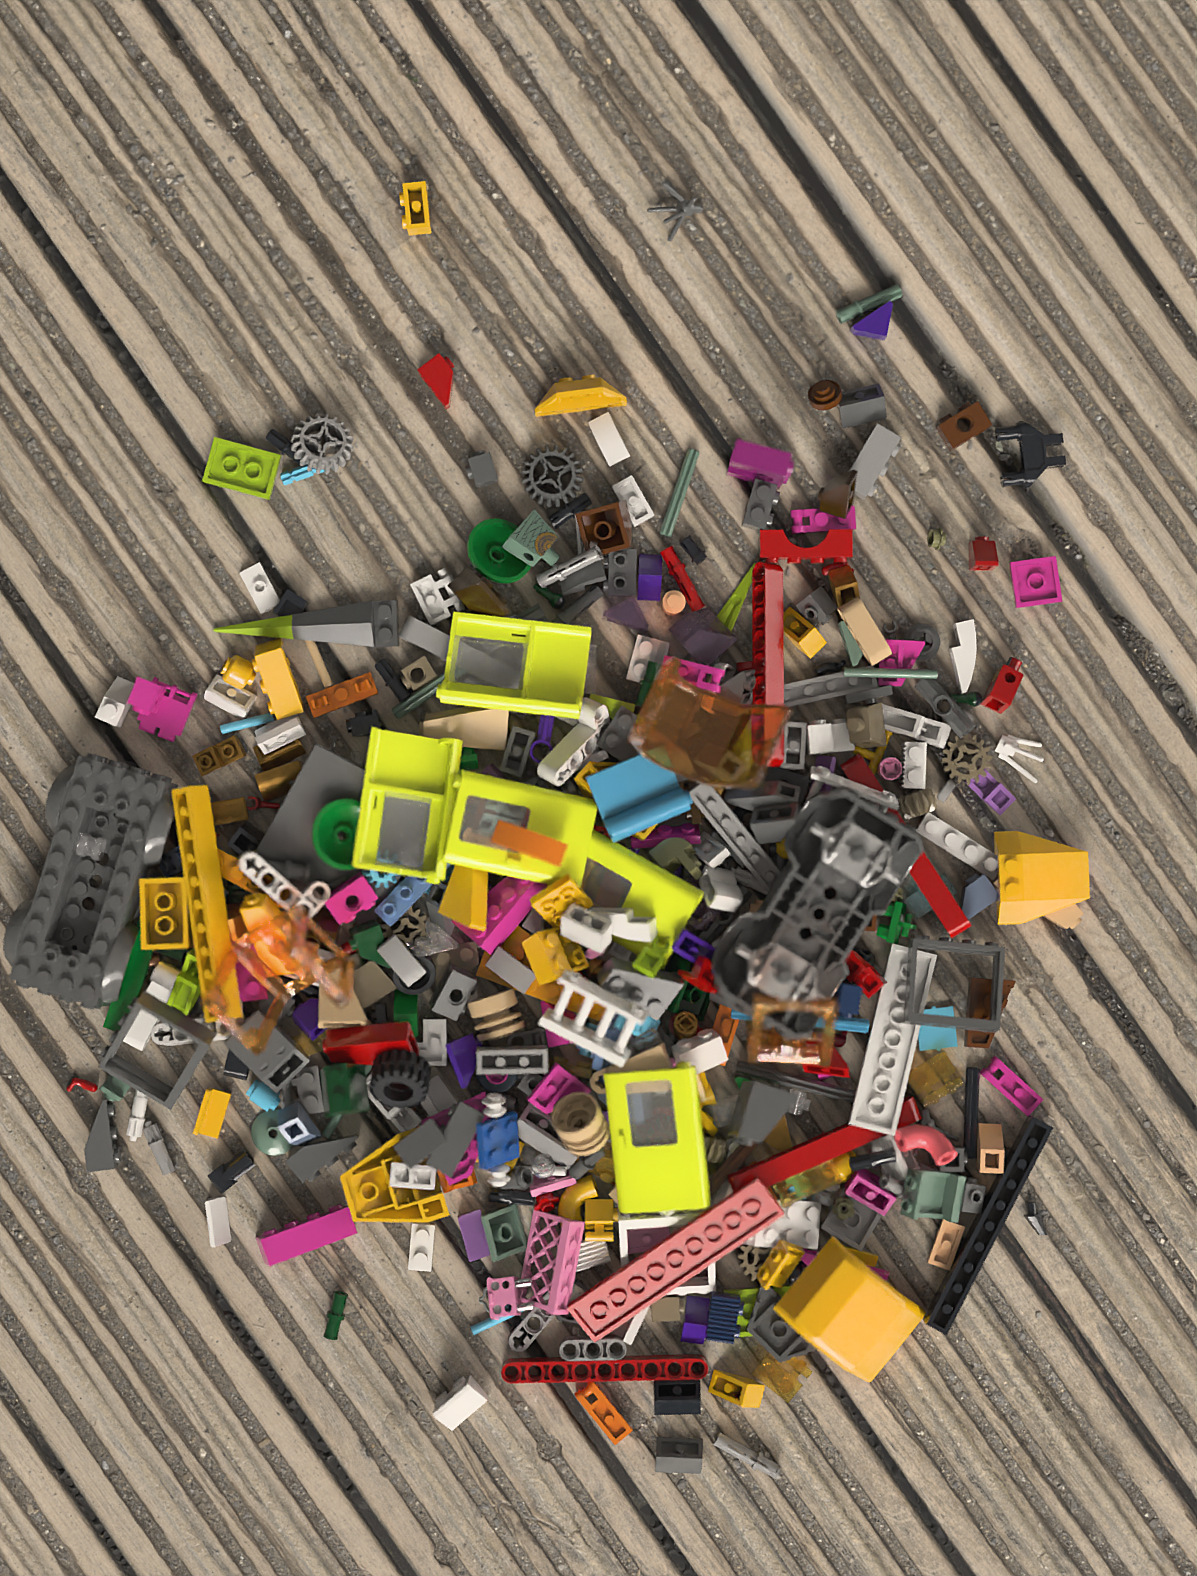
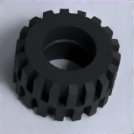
M392 1050V1052H383V1055L379 1054L373 1062L369 1086L370 1093L374 1095L373 1097L376 1100H380L381 1104H387L392 1108L404 1109V1107L412 1108L413 1105H420L421 1101H425L428 1095L431 1073L429 1063L424 1061L422 1056H417L416 1053L407 1052V1050Z

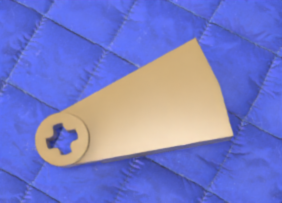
M664 1043L630 1056L623 1067L612 1064L600 1071L597 1070L590 1079L592 1089L599 1094H606L605 1087H602V1084H597L600 1076L604 1079L603 1073L672 1068ZM669 1080L630 1082L626 1084L627 1094L672 1090V1084Z

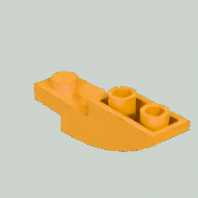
M217 848L221 877L253 894L266 893L244 872L238 870L237 858ZM264 873L261 881L264 885H269L273 881V877ZM288 888L281 889L279 898L283 901L287 900L291 894ZM271 897V899L274 901L277 907L283 909V907Z

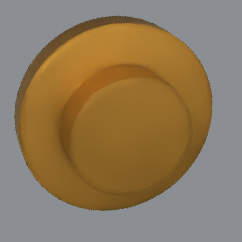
M593 958L588 963L589 967L584 969L587 978L592 979L595 977L597 979V974L605 963L602 959Z

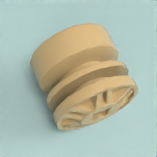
M513 988L467 1003L471 1018H483V1022L477 1024L475 1030L483 1028L487 1030L477 1035L479 1041L504 1038L525 1027L524 1021L513 1023L512 1020L522 1015L521 1012H510L509 1010L510 1007L518 1003Z
M584 1092L569 1094L559 1100L553 1108L551 1114L552 1124L570 1153L575 1155L595 1153L608 1140L610 1133L608 1122L602 1114L597 1101L591 1095Z

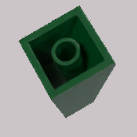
M344 1063L326 1066L319 1071L325 1118L370 1111L364 1065Z

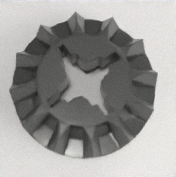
M927 624L912 626L904 636V640L920 639L925 633V642L931 646L923 647L917 658L920 661L931 659L940 648L938 632Z

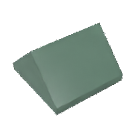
M512 1204V1206L508 1205L482 1212L481 1219L492 1262L526 1250L527 1242L517 1205Z

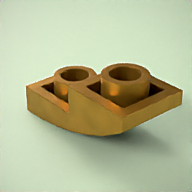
M234 735L193 755L192 758L203 777L247 755L238 736Z

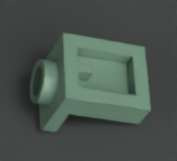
M110 1074L99 1089L103 1092L102 1095L109 1101L114 1102L116 1100L119 1102L124 1098L131 1086Z

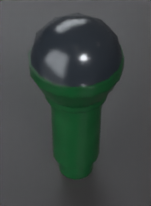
M538 583L534 585L533 589L546 598L552 608L560 609L564 606L565 598L563 595L553 593L546 587L542 588Z
M976 691L968 694L950 695L957 703H967L973 707L979 706L982 703V696Z

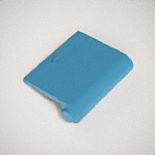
M663 744L586 777L606 830L613 843L690 810V804L693 803L689 792H684L679 786Z

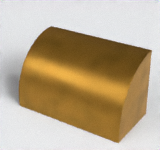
M297 760L255 775L259 790L265 801L287 795L292 786L289 784V781L295 780L303 767L301 761Z

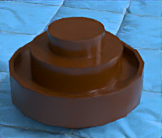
M833 380L819 381L813 384L808 391L809 403L816 410L832 409L842 399L841 388Z

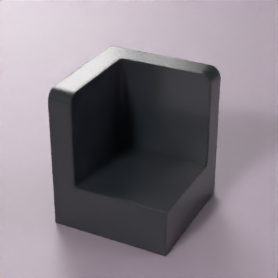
M287 589L273 613L279 617L304 613L309 602Z

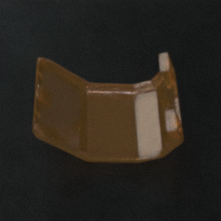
M676 657L668 659L661 666L630 731L628 740L643 758L664 770L708 787L756 788L763 779L766 772L765 768L768 767L775 752L774 747H777L784 731L783 727L787 725L792 710L785 705L740 704L700 689L683 679L677 670L682 662Z

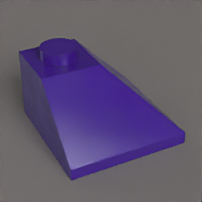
M473 1032L451 1040L445 1045L462 1089L467 1087L477 1065V1047L483 1046L482 1041H479Z

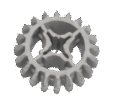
M318 413L315 414L314 419L308 415L306 422L301 420L298 425L299 427L294 428V435L291 437V442L294 443L291 445V450L295 452L294 458L301 459L300 466L307 464L308 472L315 468L317 475L320 474L321 470H324L327 475L330 472V468L336 472L339 466L344 467L346 465L345 460H350V453L353 452L354 447L352 445L353 436H349L350 429H343L345 426L344 421L337 423L336 416L332 420L328 419L327 413L324 415V418H320ZM320 430L319 433L308 436L309 433ZM322 437H324L323 443H325V445H323V450L321 451L320 442L322 440ZM308 450L314 451L315 454H316V456L313 455V454H312L311 452H309ZM334 452H337V453H336L335 455H333V456L324 457L326 454H329V453L334 454Z

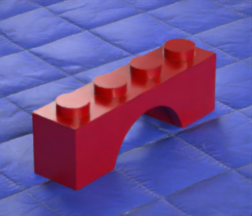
M829 529L825 539L820 544L810 548L794 545L788 540L783 530L759 531V560H764L765 563L777 564L778 560H787L788 564H799L801 560H810L812 564L824 563V559H833V563H847V559L853 557L852 529Z

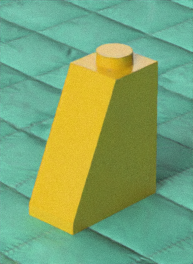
M455 865L438 913L467 927L485 931L488 871Z

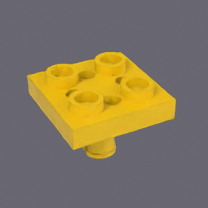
M568 874L552 885L547 884V888L529 899L531 905L553 928L561 926V918L571 904L579 905L584 910L593 906L591 898Z

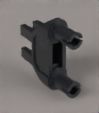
M1018 421L1015 426L995 427V434H997L995 436L996 442L1013 439L1019 441L1022 467L1020 471L1000 473L1001 487L1022 485V487L1029 488L1045 469L1060 468L1066 465L1065 455L1047 457L1046 447L1061 445L1064 442L1063 433L1044 435L1024 421Z

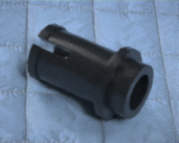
M691 535L679 544L691 557V562H695L696 565H699L708 557L705 554L707 551L702 550Z

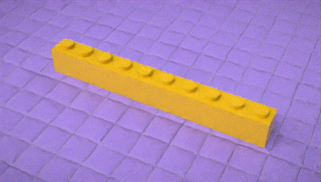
M208 785L187 786L171 790L205 1021L208 1023L242 1017Z

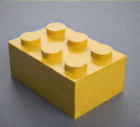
M139 879L141 950L193 947V933L185 879Z

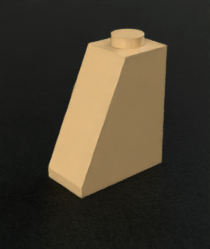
M337 965L320 967L318 1028L365 1026V1014L344 968H338Z

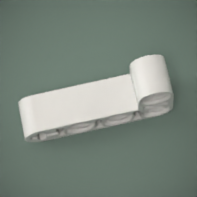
M587 697L583 698L581 716L578 719L579 723L540 762L537 769L539 777L560 786L599 747L596 744L611 723L608 709L605 705Z
M245 852L238 859V866L241 871L300 921L312 918L330 896L329 887L320 881H313L301 893L298 892L265 861L252 852ZM254 858L253 864L261 869L256 872L251 867L245 868L247 865L245 859ZM270 872L273 875V881L269 885H264L261 881L262 875ZM316 886H322L324 890L320 898L313 897L312 891ZM283 888H288L291 893L290 897L283 901L279 898V892ZM305 903L308 906V911L305 915L299 916L296 911L297 907Z
M166 961L159 962L150 978L151 983L146 992L168 1003L176 977L182 970ZM141 1010L123 1042L143 1051L151 1038L153 1027L160 1020Z
M240 999L242 1017L208 1023H206L205 1018L194 1020L205 1027L210 1025V1030L217 1033L213 1041L227 1039L243 1023L242 1000ZM229 1022L232 1023V1029L230 1032L227 1031V1025ZM165 1023L157 1024L151 1031V1038L156 1044L175 1046L197 1043ZM168 1032H172L173 1036H171V1035L164 1036V1034H167Z

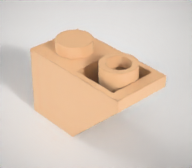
M978 1123L976 1170L980 1173H1003L1004 1144L1002 1125Z

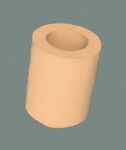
M676 590L667 592L662 600L663 611L671 616L680 614L686 603L684 595Z

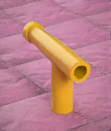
M885 730L886 744H888L893 733ZM856 745L853 753H860L863 758L870 760L868 767L875 775L887 746L877 747L875 752Z

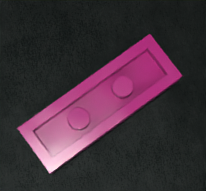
M685 823L681 826L672 827L661 825L658 828L655 827L643 841L630 835L631 848L656 847L660 842L673 837L682 838L690 844H701L699 824Z

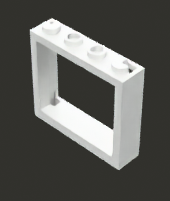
M711 1205L701 1210H678L668 1218H665L658 1211L620 1213L618 1211L621 1268L628 1264L626 1229L685 1225L709 1209ZM715 1262L707 1267L708 1277L690 1278L668 1294L681 1296L687 1293L698 1292L700 1294H707L710 1291H716Z

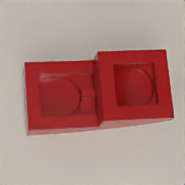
M851 950L844 962L849 971L846 979L849 982L854 981L857 986L862 987V992L869 999L887 981L864 958Z

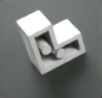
M846 719L832 720V724H825V720L809 722L806 730L807 755L855 750L854 744L850 743Z

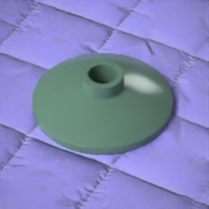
M270 1109L268 1112L264 1111L255 1119L252 1125L251 1136L253 1143L261 1152L267 1155H281L293 1147L278 1129L279 1109L274 1111ZM275 1129L278 1133L277 1137H271L269 1131Z

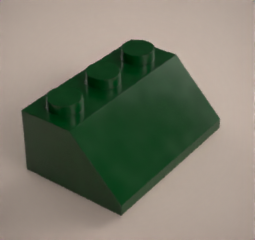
M673 951L666 972L672 973L673 971L678 972V970L692 973L695 963ZM682 978L684 986L666 1009L677 1014L689 1012L697 1020L703 1021L711 1001L709 1000L710 993L700 990Z

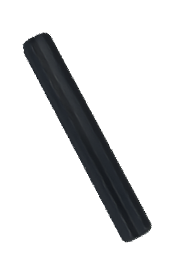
M977 1067L966 1068L963 1148L964 1151H967V1159H975L977 1157L980 1069Z

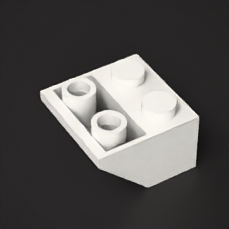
M471 1375L466 1379L462 1376L453 1384L452 1391L449 1393L444 1391L435 1399L433 1416L451 1431L488 1400L486 1392Z

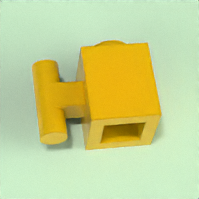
M585 1199V1230H595V1232H585V1241H613V1232H604V1230H613V1222H618V1208H613V1199Z

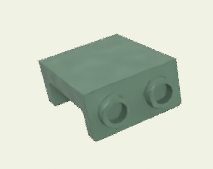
M908 1168L900 1214L915 1220L918 1217L938 1218L958 1223L966 1177L954 1172Z

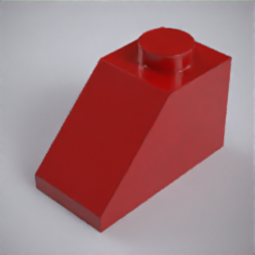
M438 353L417 369V371L447 410L451 404L454 381L452 368L455 366L447 356L443 358Z
M979 536L969 542V571H992L999 566L995 541L989 540V537Z
M818 1036L806 1038L802 1058L804 1072L850 1078L851 1073L848 1064L829 1040Z

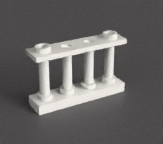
M811 766L810 778L815 780L805 803L811 797L818 794L823 783L838 788H841L843 785L846 788L849 787L859 793V799L864 798L879 803L878 811L883 810L887 812L888 807L895 810L899 807L898 798L891 792L874 790L832 774L829 769L818 766V768Z
M565 970L558 979V982L565 985L556 1007L554 1010L548 1008L541 1017L539 1025L623 1067L632 1052L626 1048V1043L636 1022L642 1025L650 1012L644 1010L639 1004H632L581 978L580 974L574 971ZM573 990L586 996L574 1021L563 1015ZM594 1001L607 1007L596 1031H592L584 1026ZM615 1012L628 1018L617 1042L605 1037Z

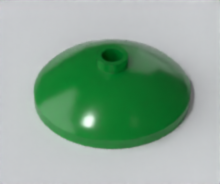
M494 518L480 522L471 531L467 541L468 556L474 568L485 578L497 583H513L523 578L530 570V565L502 547L518 528L517 525L507 520Z
M351 799L333 801L325 805L314 819L311 831L314 849L318 856L331 867L342 870L356 868L353 867V859L361 803ZM339 831L344 835L342 840L338 838Z

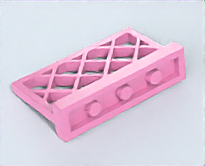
M533 1209L521 1279H532V1282L524 1283H532L531 1287L535 1295L530 1299L526 1298L527 1287L519 1288L520 1302H534V1305L531 1306L546 1310V1313L552 1315L569 1313L567 1306L571 1302L585 1222ZM540 1216L544 1217L547 1227L542 1231L539 1226ZM561 1222L563 1224L561 1235L559 1236L555 1226ZM548 1231L551 1232L554 1239L550 1244L547 1243L544 1237ZM537 1240L540 1241L543 1247L539 1253L535 1249ZM555 1245L558 1247L556 1258H554L550 1250ZM546 1254L550 1262L545 1267H543L540 1257ZM535 1262L539 1272L533 1276L531 1265ZM552 1268L554 1273L553 1279L550 1282L546 1272ZM542 1277L545 1283V1287L539 1290L536 1280ZM547 1291L550 1294L548 1304L545 1303L542 1296Z

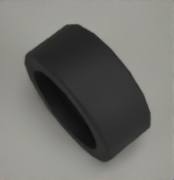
M410 948L409 951L415 959L425 964L426 973L409 987L392 968H390L391 978L397 989L404 994H421L434 983L436 976L435 966L428 953L421 949Z

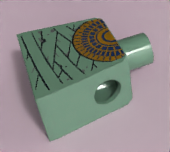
M535 510L530 513L502 546L505 550L530 566H534L542 558L552 567L561 557L551 548L558 539L557 535Z

